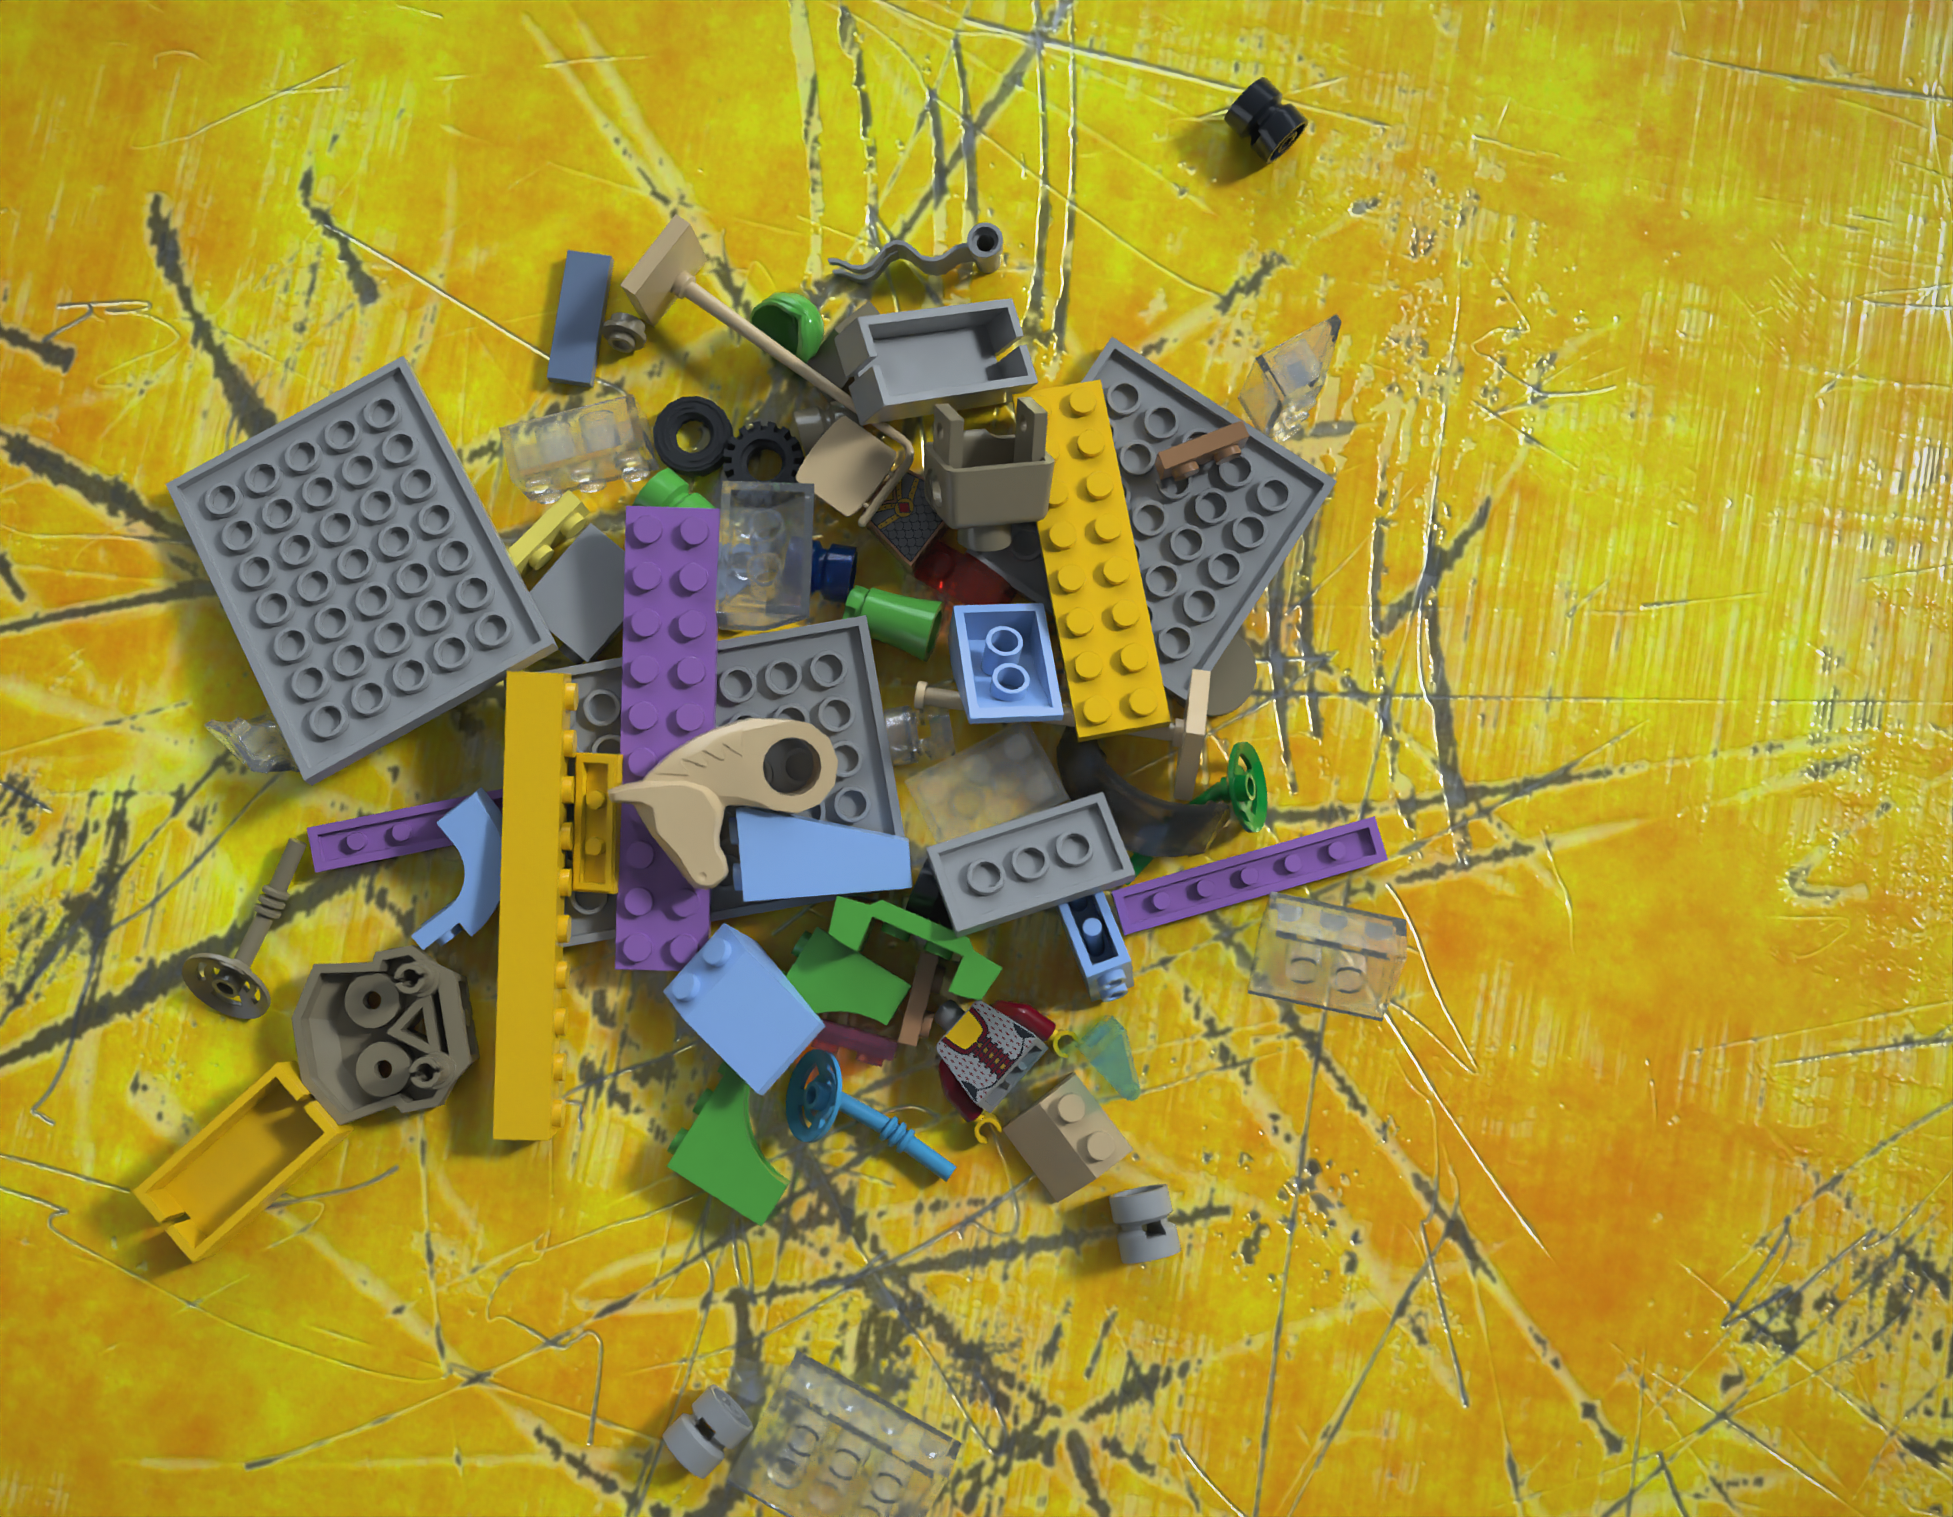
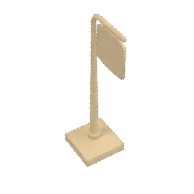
M675 214L620 284L640 318L655 327L677 298H687L857 414L851 396L696 283V277L694 276L708 259L691 224ZM843 416L834 422L806 456L797 472L796 481L847 518L853 516L862 506L865 507L867 510L858 520V525L864 527L911 467L914 460V449L912 443L904 435L886 422L872 424L901 444L905 450V459L894 473L891 471V468L897 458L896 451L847 416ZM889 474L891 476L889 481L886 483V485L883 487L880 493L876 496L873 502L870 505H868L866 502L871 498V496L875 493V491L879 488V486L884 481L886 476Z

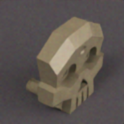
M415 945L375 952L372 962L314 964L292 1016L302 1084L338 1125L348 1124L395 1106L401 1113L445 1105L457 1080L480 1058L478 1042L475 1037V1024L472 1019V1006L469 1001L470 994L467 977L438 964L420 946ZM373 992H377L381 997L380 1006L376 1009L371 1008L368 1003V998ZM423 1018L427 1036L413 1029ZM384 1060L388 1061L392 1066L391 1075L387 1078L383 1077L379 1071V1066Z

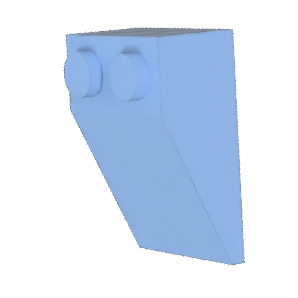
M1044 604L954 605L948 633V645L953 677L969 724L1063 720L1064 714Z
M726 923L722 924L663 990L682 1018L756 1093L762 1096L825 1027L824 1023L760 944Z

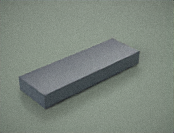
M568 250L547 371L549 382L593 388L614 264L612 256Z

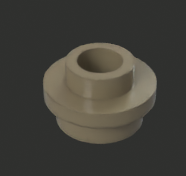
M618 312L614 313L611 319L604 323L602 334L608 340V344L615 350L629 353L633 350L642 349L645 346L647 340L644 333L645 324L639 318L631 314Z

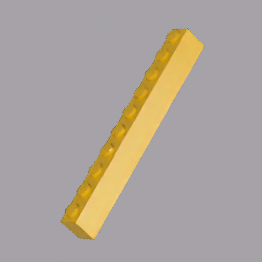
M507 671L493 1139L550 1141L558 1131V1127L563 1128L565 1123L566 1102L565 1099H559V1081H565L567 1055L566 1053H560V1035L567 1034L569 1012L567 1007H561L562 989H568L570 963L569 961H563V943L570 942L572 923L571 916L564 915L565 897H570L572 894L573 872L572 869H566V850L573 849L574 824L567 822L568 804H573L575 800V777L568 776L569 757L575 758L577 751L576 730H570V711H577L579 699L578 684L571 683L572 675L567 673Z

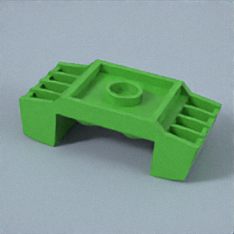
M840 896L836 898L829 934L840 943L855 951L863 952L878 919L884 922L881 931L906 942L909 941L911 934L926 940L924 950L949 961L953 953L963 956L948 990L951 993L981 1000L1002 970V967L974 951L968 937L956 938L954 931L884 900L869 905Z

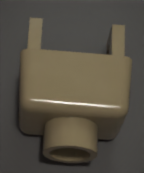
M1031 397L1017 398L1016 430L1014 435H994L985 428L964 430V419L948 403L935 404L933 442H927L923 445L925 498L927 503L947 526L957 530V541L965 548L983 552L1005 549L1011 543L1012 524L1040 521L1047 515L1055 460L1045 451L1048 412Z

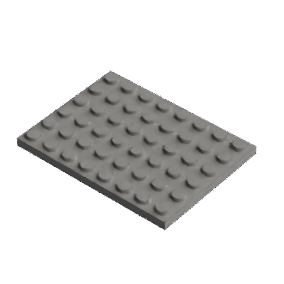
M404 356L166 484L304 781L311 786L507 678V671L519 672L559 650L411 365Z
M867 616L718 641L716 727L747 718H783L812 724L830 739L837 756L838 767L835 785L819 805L800 813H784L905 837ZM622 657L540 671L543 673L571 674V683L578 684L579 699L577 711H570V730H576L577 732L576 753L620 754ZM504 679L503 683L506 694V679ZM794 737L781 739L772 745L766 753L763 763L764 777L770 787L777 792L787 793L796 791L804 786L812 775L814 763L811 751L804 742ZM576 756L575 758L569 757L568 776L575 777ZM574 803L568 804L567 822L573 824ZM727 805L724 808L723 823L719 837L720 847L726 857L729 871L726 878L715 888H712L711 921L836 900L837 896L849 898L889 891L882 890L744 902L743 891H735L733 863H740L739 844L731 845L729 817H736V808L745 805ZM573 849L566 850V869H572V872ZM572 891L570 897H565L564 915L571 916L572 927L570 942L563 943V947L616 938L617 894Z

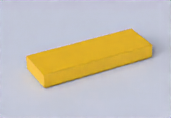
M576 753L572 891L606 894L618 893L622 803L611 802L608 790L622 785L623 754Z

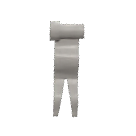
M984 222L975 225L969 231L967 243L955 245L940 256L928 257L921 255L907 242L894 240L886 243L874 259L864 265H852L838 258H829L828 262L830 265L843 267L853 273H869L867 275H855L842 269L833 270L834 276L845 277L856 283L863 284L877 280L889 264L898 259L909 260L922 272L933 276L946 274L959 264L975 261L977 268L981 272L993 273L1001 265L1004 243L1000 229L994 224Z

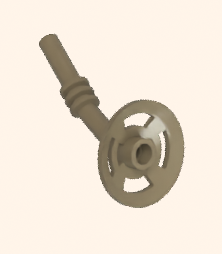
M289 838L270 884L264 885L262 888L265 894H260L258 897L261 904L257 903L254 906V910L257 913L234 959L212 953H198L190 956L183 964L182 977L187 987L197 998L211 1008L232 1017L254 1019L264 1015L270 1007L271 997L264 983L251 971L250 967L274 919H280L282 913L279 909L285 908L286 904L283 900H288L290 896L287 889L305 851L306 843ZM199 963L207 964L204 968L205 977H202L199 972ZM214 968L220 970L217 975L214 972ZM246 982L249 983L250 989L245 984ZM259 989L260 1000L257 1001L254 995ZM240 996L241 1002L232 1000L230 998Z

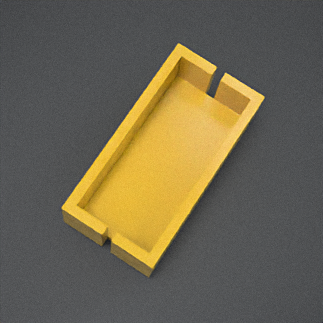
M296 1061L276 1063L132 1192L159 1224L180 1218L185 1213L190 1217L189 1220L172 1224L166 1232L190 1261L195 1263L214 1256L355 1129L350 1123L338 1125L302 1084L299 1064Z

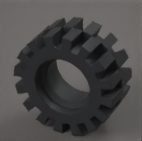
M760 421L752 422L754 428L747 430L743 426L738 429L740 435L737 438L732 435L729 439L730 448L729 450L724 449L723 454L725 464H723L724 472L735 494L740 499L744 498L747 504L755 506V503H757L762 508H770L771 503H776L778 507L785 504L783 500L788 496L792 500L797 495L796 489L798 486L802 488V485L796 481V475L805 457L797 438L793 437L784 426L780 429L777 428L774 422L768 421L767 426H762ZM763 449L775 451L782 459V468L779 474L767 481L755 479L748 471V462L751 456Z

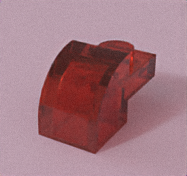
M939 540L936 541L913 575L919 584L947 599L954 605L1010 604L1017 594L1016 590L1002 576L985 563L967 552L964 555Z

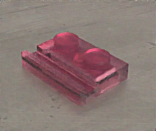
M819 1017L825 1027L812 1040L811 1047L835 1054L838 1053L839 1046L857 1051L856 1060L882 1067L884 1059L893 1061L896 1058L900 1044L898 1040Z

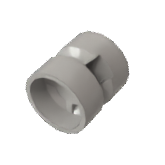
M1168 1185L1142 1186L1108 1196L1113 1222L1122 1226V1231L1117 1235V1241L1123 1263L1157 1260L1172 1256L1181 1251L1176 1224L1169 1222L1167 1216L1173 1211ZM1142 1224H1147V1231L1142 1230Z
M713 1384L692 1404V1415L683 1413L663 1433L664 1441L676 1459L692 1474L704 1479L724 1459L723 1449H734L753 1430L750 1419L740 1405L723 1389ZM706 1422H707V1424L716 1432L715 1434H714V1432L705 1424Z

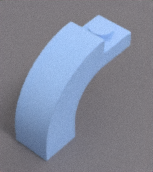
M482 787L436 822L458 849L463 860L465 876L459 896L422 923L411 935L422 950L434 941L440 947L446 944L462 931L458 923L472 937L488 921L500 904L502 814Z

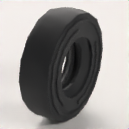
M699 396L681 397L669 403L658 415L653 428L654 447L661 461L675 473L688 477L706 476L718 470L725 462L723 457L724 449L729 450L730 445L728 441L733 435V427L725 411L713 401ZM689 421L702 422L710 430L709 443L699 452H686L677 444L678 430Z

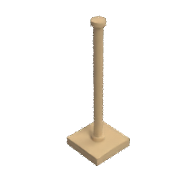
M1192 669L1183 719L1175 718V723H1170L1168 727L1125 734L1172 741L1171 746L1178 747L1174 799L1192 801L1205 736L1211 671ZM918 681L914 708L924 710L925 705L965 711L958 691L928 687V682ZM1062 707L1063 720L1037 721L1075 727L1072 709L1068 707Z

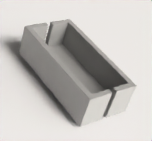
M1012 298L857 317L834 338L846 378L854 377L855 379L849 385V390L860 425L934 414L935 404L948 403L957 411L1012 402V394L1026 392L1038 383L1027 345L1018 346L999 362L996 359L997 356L1024 336Z

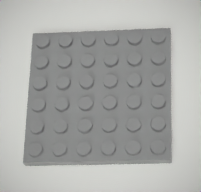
M1111 337L1081 383L1101 379L1164 690L1186 703L1192 669L1205 671L1213 669L1337 481L1246 422L1244 424L1249 438L1244 448L1240 449L1242 454L1239 457L1219 465L1216 464L1215 459L1199 465V472L1183 480L1175 481L1173 476L1160 480L1154 465L1159 452L1241 421V419L1114 337ZM1036 522L1012 524L1011 543L1005 549L986 552L966 550L964 559L1031 603H1043L1045 612L1054 617Z

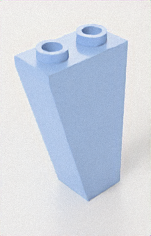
M739 806L736 808V817H729L731 845L739 844L740 863H733L735 891H743L744 902L912 888L909 838L754 806Z
M1103 891L1055 906L1091 1002L1102 999L1103 1002H1110L1128 993L1127 988L1134 986L1132 963Z

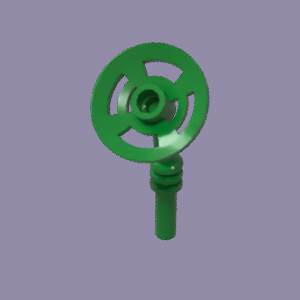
M1238 742L1233 746L1228 761L1227 776L1222 777L1220 782L1215 783L1171 816L1166 814L1163 817L1165 822H1158L1156 824L1157 830L1151 829L1149 831L1151 837L1129 858L1136 874L1135 878L1163 849L1168 851L1171 848L1170 842L1176 843L1178 841L1177 834L1181 836L1185 834L1184 827L1221 801H1224L1225 804H1231L1237 820L1246 832L1256 833L1263 828L1267 815L1266 780L1259 756L1250 743ZM1239 756L1247 767L1246 772L1241 766H1238Z

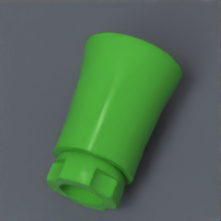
M855 585L847 598L842 619L866 615L871 639L901 649L927 662L935 648L941 630L945 602L894 594L874 587L870 590Z

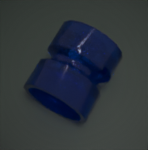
M794 537L786 569L785 593L811 598L816 592H819L823 600L846 604L849 593L854 587L858 547L832 543L826 549L823 548L819 540Z

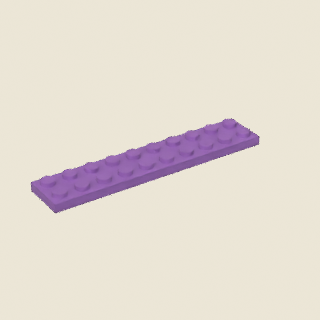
M626 506L620 754H623L622 785L642 780L650 770L673 750L692 738L716 728L721 537L720 509ZM622 803L619 888L616 905L615 969L681 971L711 937L712 888L708 890L694 888L683 877L649 833L634 805Z

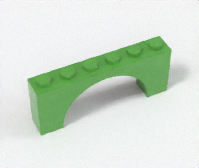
M816 927L813 934L807 930L802 934L791 953L798 958L787 973L781 969V972L816 1014L837 1011L852 1012L873 1018L885 1025L890 1023L912 987L905 980L860 952L840 943L819 927ZM723 1060L717 1070L718 1073L723 1075L722 1079L714 1091L709 1088L705 1089L692 1112L698 1115L697 1119L689 1131L682 1127L671 1142L667 1151L673 1157L667 1167L762 1227L791 1181L781 1175L770 1164L758 1146L749 1116L750 1086Z

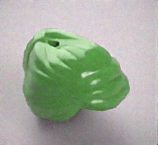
M775 292L754 307L750 315V323L804 363H807L816 355L824 339V323L819 311L810 300L797 293Z

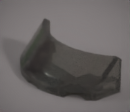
M1065 727L1056 748L1057 765L1065 792L1071 802L1103 792L1126 851L1153 858L1184 855L1191 857L1204 854L1231 817L1229 806L1222 801L1215 803L1209 800L1204 805L1181 804L1159 799L1142 792L1125 781L1105 761L1107 756L1099 747L1097 739L1078 742L1075 727Z

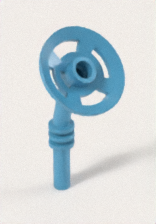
M813 1049L807 1052L797 1063L790 1078L786 1096L787 1122L796 1139L808 1143L820 1140L831 1128L839 1110L880 1133L879 1139L881 1141L888 1139L887 1145L890 1147L896 1145V1152L899 1154L903 1151L947 1182L956 1166L915 1137V1130L911 1128L907 1131V1124L903 1122L899 1125V1119L896 1116L890 1119L842 1091L840 1066L836 1057L831 1052L824 1049ZM817 1066L819 1075L804 1089L810 1073ZM802 1106H804L807 1120L812 1123L809 1128L803 1118Z

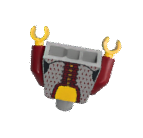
M949 1000L934 1015V1021L947 1032L936 1045V1050L942 1057L938 1065V1072L944 1097L966 1122L974 1123L975 1137L983 1144H987L988 1140L979 1131L982 1124L989 1122L993 1123L1000 1133L1002 1132L998 1117L991 1112L1049 1048L1057 1056L1069 1057L1058 1048V1040L1064 1035H1067L1074 1042H1079L1078 1036L1074 1032L1066 1029L1056 1030L1055 1023L1025 1003L997 1000L988 1005L981 1000H977L965 1012L957 1003ZM1048 1040V1046L1043 1042Z

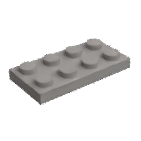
M1103 792L926 847L927 857L956 938L1132 882L1136 875Z

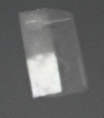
M1337 314L1255 358L1238 399L1254 427L1269 438L1277 437L1279 442L1298 433L1303 428L1300 423L1310 416L1308 411L1317 404L1316 398L1325 383L1341 325V320Z
M722 481L715 607L720 630L767 631L810 618L815 484Z
M1271 891L1259 927L1247 993L1382 1022L1407 959L1406 919Z

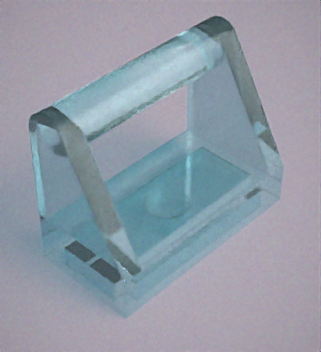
M1106 1014L1074 1046L1121 1096L1129 1101H1133L1140 1096L1141 1091L1127 1032L1112 1015Z

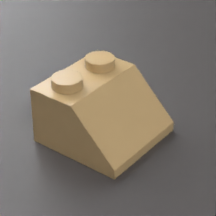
M1074 1072L1002 1127L1003 1132L1057 1203L1097 1179L1134 1150Z

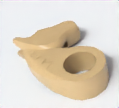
M747 718L713 728L692 738L669 753L642 780L609 789L608 795L611 802L634 805L649 833L683 877L694 888L708 890L715 888L723 881L729 871L726 857L720 847L719 837L723 823L724 808L727 805H745L800 813L817 806L835 785L838 759L830 739L810 723L783 718ZM798 738L807 745L812 753L814 763L812 775L806 784L796 791L787 793L777 792L770 787L764 777L763 763L765 755L770 747L781 739Z

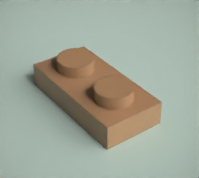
M1243 420L1159 452L1154 465L1160 480L1173 476L1175 481L1183 480L1199 472V465L1214 459L1216 464L1219 465L1239 457L1242 454L1240 449L1244 448L1249 434Z
M925 952L920 954L898 1040L899 1043L916 1047L919 1037L925 1039L929 1037L935 1013L926 1010L931 992L940 994L946 967L938 966L940 956Z

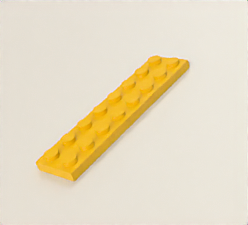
M1101 379L1012 394L1015 419L1017 414V398L1031 397L1048 412L1045 451L1054 458L1055 462L1048 512L1043 520L1036 521V527L1077 740L1082 742L1168 727L1171 720Z

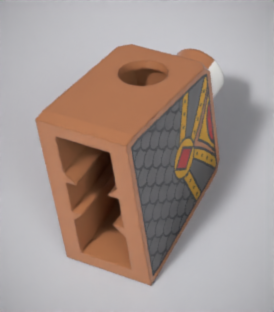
M910 470L906 472L866 525V528L912 575L950 528L927 503L924 477ZM891 476L888 478L887 481H883L881 483L879 488L868 500V505H870L873 502L876 496L880 493V491L889 481Z

